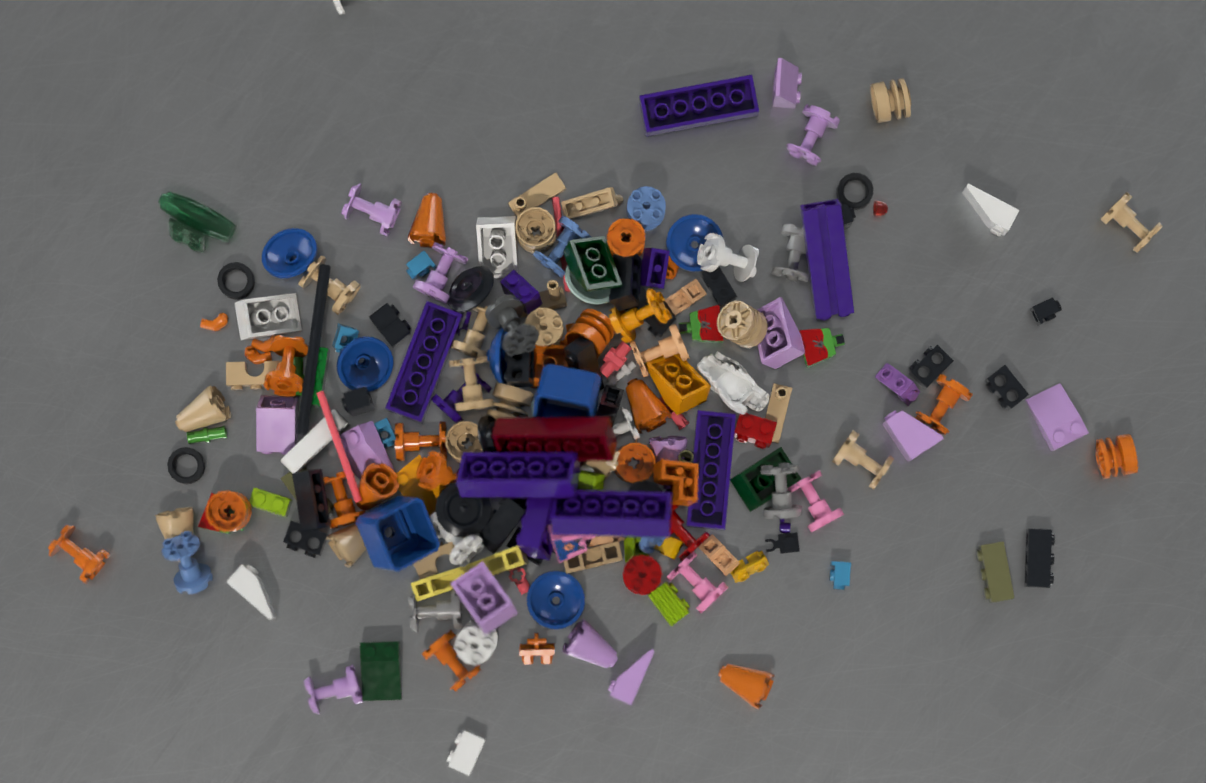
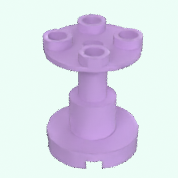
M806 104L802 113L809 118V121L804 129L807 134L800 147L794 144H787L786 147L790 151L789 154L798 159L801 156L807 159L806 162L817 166L818 162H821V158L812 153L811 150L817 138H822L826 128L836 129L840 119L836 116L834 119L831 118V113L814 105L810 107Z
M359 183L356 186H352L348 195L351 197L350 201L344 205L341 214L345 215V219H348L354 208L370 215L369 219L382 224L380 234L388 236L390 234L388 228H393L401 209L399 206L402 204V201L394 198L390 206L378 201L373 204L359 198L362 184Z
M434 242L432 248L443 254L436 270H431L426 282L415 280L413 288L431 296V298L437 301L447 303L450 296L443 292L448 280L445 276L453 260L466 264L468 258L460 254L457 256L458 252L449 247L444 249V246Z
M354 665L345 667L347 677L333 680L332 685L315 689L310 676L304 680L305 688L311 694V698H308L310 708L311 710L313 709L314 713L320 714L318 700L337 696V699L352 695L355 704L363 703L359 679L354 674L356 671Z

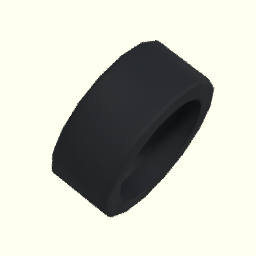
M861 173L845 175L837 187L839 202L842 205L847 204L853 210L864 208L869 204L873 196L871 180ZM855 180L864 184L866 195L862 201L851 202L845 197L844 187L848 182Z
M239 262L223 266L217 278L218 287L221 292L228 298L235 300L248 296L255 285L254 275L250 268ZM232 270H240L247 276V285L240 292L230 291L225 285L226 275Z
M188 447L179 448L168 459V472L177 482L192 484L198 481L204 474L205 460L195 449ZM182 455H192L197 461V471L190 477L180 476L175 469L176 460Z

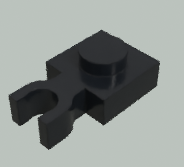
M797 532L778 534L777 541L765 539V543H773V548L766 549V552H772L777 548L780 549V554L800 551Z

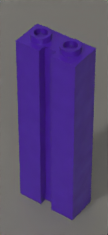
M838 199L800 205L813 309L816 319L828 320L835 314H838L839 317L849 316L851 313H854L841 204Z

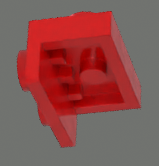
M748 413L744 415L739 414L734 438L741 443H747V441L754 443V446L761 449L769 448L777 422Z

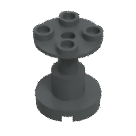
M503 295L495 299L496 303L487 307L485 317L492 327L497 329L503 328L508 332L502 342L503 349L509 356L533 351L539 337V332L535 326L530 324L520 325V317L523 314L524 307L519 298L517 299L514 295Z

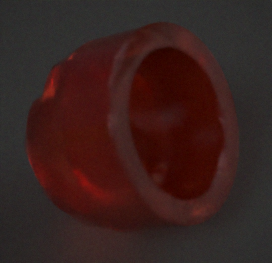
M874 201V216L885 215L888 211L887 204L882 201Z

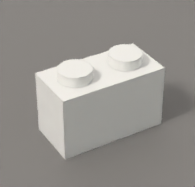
M464 730L463 734L459 732L455 741L458 744L455 752L451 750L447 759L450 762L448 766L470 776L486 739Z

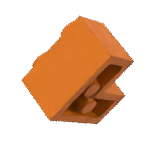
M664 459L654 464L653 482L671 485L672 505L691 506L698 502V464Z

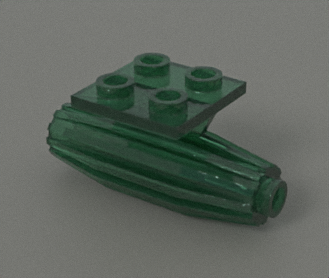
M168 191L166 194L163 193L158 201L160 209L171 216L169 219L171 238L178 243L183 242L194 251L199 250L204 253L205 235L229 242L235 233L237 225L218 211L192 198Z

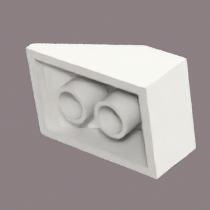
M967 184L962 194L984 224L991 229L990 232L997 236H1004L1010 230L1019 210Z
M516 216L477 218L476 231L479 266L489 268L494 274V279L504 278L513 270L518 273Z
M296 293L244 299L235 302L241 340L302 331Z
M242 564L228 579L227 583L269 620L275 621L277 617L263 582L258 576L259 571L252 565L248 564L246 566Z

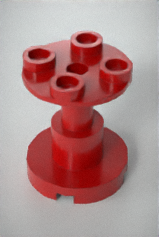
M672 505L670 535L674 533L686 545L687 549L678 557L683 561L710 535L706 531L696 540L682 525L684 520L675 512L680 505Z
M638 555L631 558L625 565L623 572L625 586L631 592L638 595L652 593L658 587L662 578V570L659 563L646 555Z

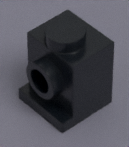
M1052 297L1031 307L1030 311L1039 326L1044 323L1043 319L1048 322L1056 318L1055 314L1062 311L1058 300L1055 301Z

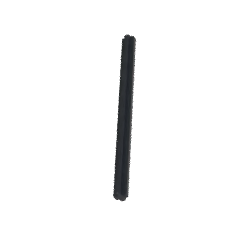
M326 264L319 266L297 424V434L307 435L309 430L331 266Z

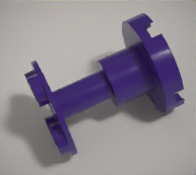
M476 373L477 385L481 384V387L487 393H490L492 387ZM465 383L457 391L453 389L444 400L437 394L431 398L432 402L456 424L462 422L463 418L458 414L459 411H456L454 403L464 402L462 387L466 386Z

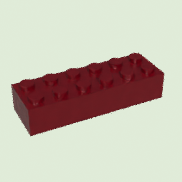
M609 417L497 418L492 433L498 452H577L579 461H613L617 447V441Z

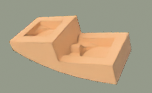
M694 279L665 299L663 303L675 317L706 296L707 293L697 279Z
M713 534L699 546V549L725 576L740 564Z

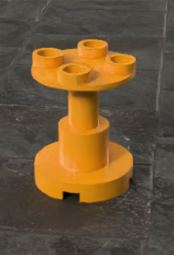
M651 288L647 289L646 297L649 304L640 309L634 307L628 311H619L616 307H613L609 310L612 312L609 314L611 324L617 334H622L621 340L623 342L629 343L635 340V328L643 325L644 319L654 314L663 324L672 318L670 311L665 308L663 303L665 299L660 291L656 293Z

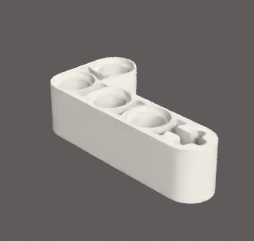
M333 409L331 413L340 435L350 424L336 409ZM325 417L282 458L281 462L292 474L298 473L332 440Z

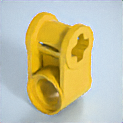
M670 536L665 538L660 547L656 545L654 549L675 560L683 542Z

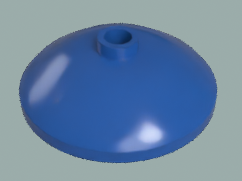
M697 214L687 215L677 220L670 228L666 241L667 251H670L669 256L678 267L686 271H704L700 269L702 266L698 265L697 262L698 250L700 245L705 244L707 241L704 238L708 234L715 233L723 237L719 226L710 218ZM692 242H697V243H698V247H697V248H693V247L691 246V243H692Z
M298 228L283 230L275 234L266 243L262 251L263 266L269 274L277 278H291L300 275L314 262L317 255V243L314 237L306 230Z
M501 328L493 338L490 350H487L486 356L497 382L507 385L508 383L504 379V371L507 370V363L505 362L506 351L503 349L502 342L508 332Z
M359 337L350 341L341 350L337 359L338 376L342 383L351 390L365 386L369 392L374 391L388 380L393 369V356L390 349L384 342L374 337ZM361 358H364V361L362 363H359V360Z
M551 571L540 575L531 584L527 594V606L531 616L537 623L550 629H562L572 625L581 616L585 605V595L580 583L570 574L561 571ZM554 597H559L560 602L558 604L552 602Z

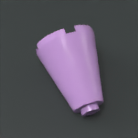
M657 436L649 438L655 463L662 459L679 461L678 455L681 451L686 450L688 443L685 436H668L665 438ZM664 485V488L671 489V485Z
M582 619V622L579 621L568 636L569 643H564L562 649L567 655L604 668L613 667L618 659L616 657L617 652L584 619Z

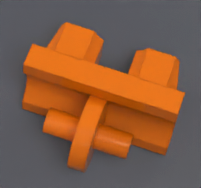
M535 633L534 639H527V644H520L519 655L522 656L523 664H534L533 656L540 655L542 664H551L555 651L554 643H546V638H539V633Z

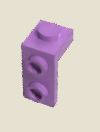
M888 363L875 376L877 380L895 392L907 406L915 401L920 394V390L913 381Z

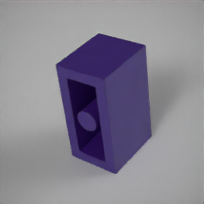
M644 248L640 286L664 289L670 251Z
M515 270L511 271L500 281L503 293L505 295H514L517 299L519 298L527 315L543 304L539 292Z

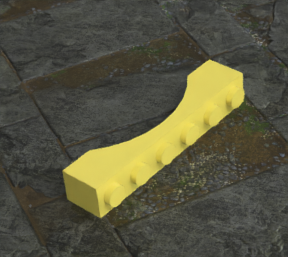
M516 546L469 563L464 567H458L410 584L416 601H423L454 590L450 583L482 561L490 573L495 576L529 564L527 556Z

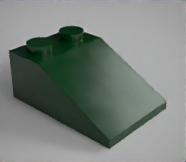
M605 236L569 240L563 254L568 268L586 292L622 286Z
M779 447L730 479L750 512L771 500L772 493L776 492L775 475L762 474L761 466L773 465V467H779V463H790V465H793L782 447ZM798 472L786 474L787 488L801 480Z
M400 642L360 643L363 701L402 700Z

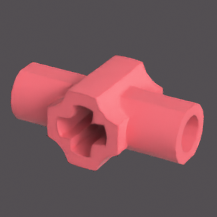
M621 341L616 349L612 347L602 359L604 364L600 367L601 374L609 378L614 370L618 372L628 360L626 355L632 348L623 341Z
M520 567L509 570V578L511 582H515L521 595L527 593L530 585L525 577L527 575L525 570ZM515 570L523 572L522 579L519 581L517 578L513 579L512 577L515 575L513 573Z

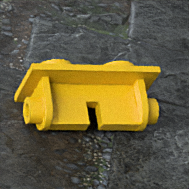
M762 550L746 557L748 564L746 565L743 559L739 560L740 564L730 572L735 583L743 582L750 575L766 569L769 563Z

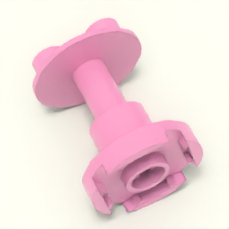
M820 470L787 488V491L791 493L801 488L811 506L808 509L815 522L807 526L810 532L844 515L841 507L832 512L826 500H821L811 482L822 476Z
M693 551L667 578L671 581L681 573L694 587L692 591L702 601L696 607L702 613L729 587L722 582L716 588L706 577L702 579L688 565L697 556Z

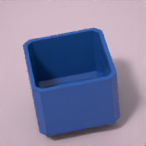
M554 364L544 366L535 396L533 418L596 417L601 377L598 373Z
M397 496L358 516L356 521L372 564L378 569L399 572L438 551L440 546L424 502L419 498ZM390 527L392 530V534L390 537L387 538L385 536V530L386 528Z

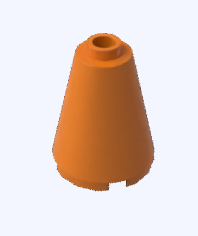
M428 193L423 196L408 234V241L415 244L416 241L420 243V247L432 248L434 242L446 244L442 199L438 197V194Z
M635 378L627 383L626 393L638 433L643 434L641 430L645 429L647 432L653 431L664 425L667 417H672L668 408L642 379L638 380Z
M372 463L367 466L363 471L358 487L362 501L356 502V505L362 510H370L392 497L399 488L396 472L391 467L382 463L380 465Z
M727 664L726 667L722 666L718 675L721 677L720 681L758 710L762 707L759 704L760 701H765L774 682L771 678L775 677L774 674L732 664Z

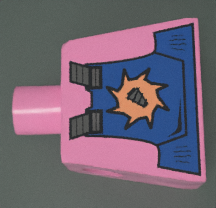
M548 525L559 563L586 552L585 541L596 537L595 535L552 534V527Z

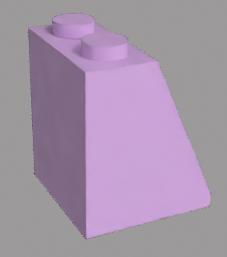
M260 396L256 407L257 452H262L263 454L281 452V454L286 455L297 444L299 397Z
M896 410L885 417L886 421L883 423V426L907 462L944 439L942 435L904 411L899 413Z

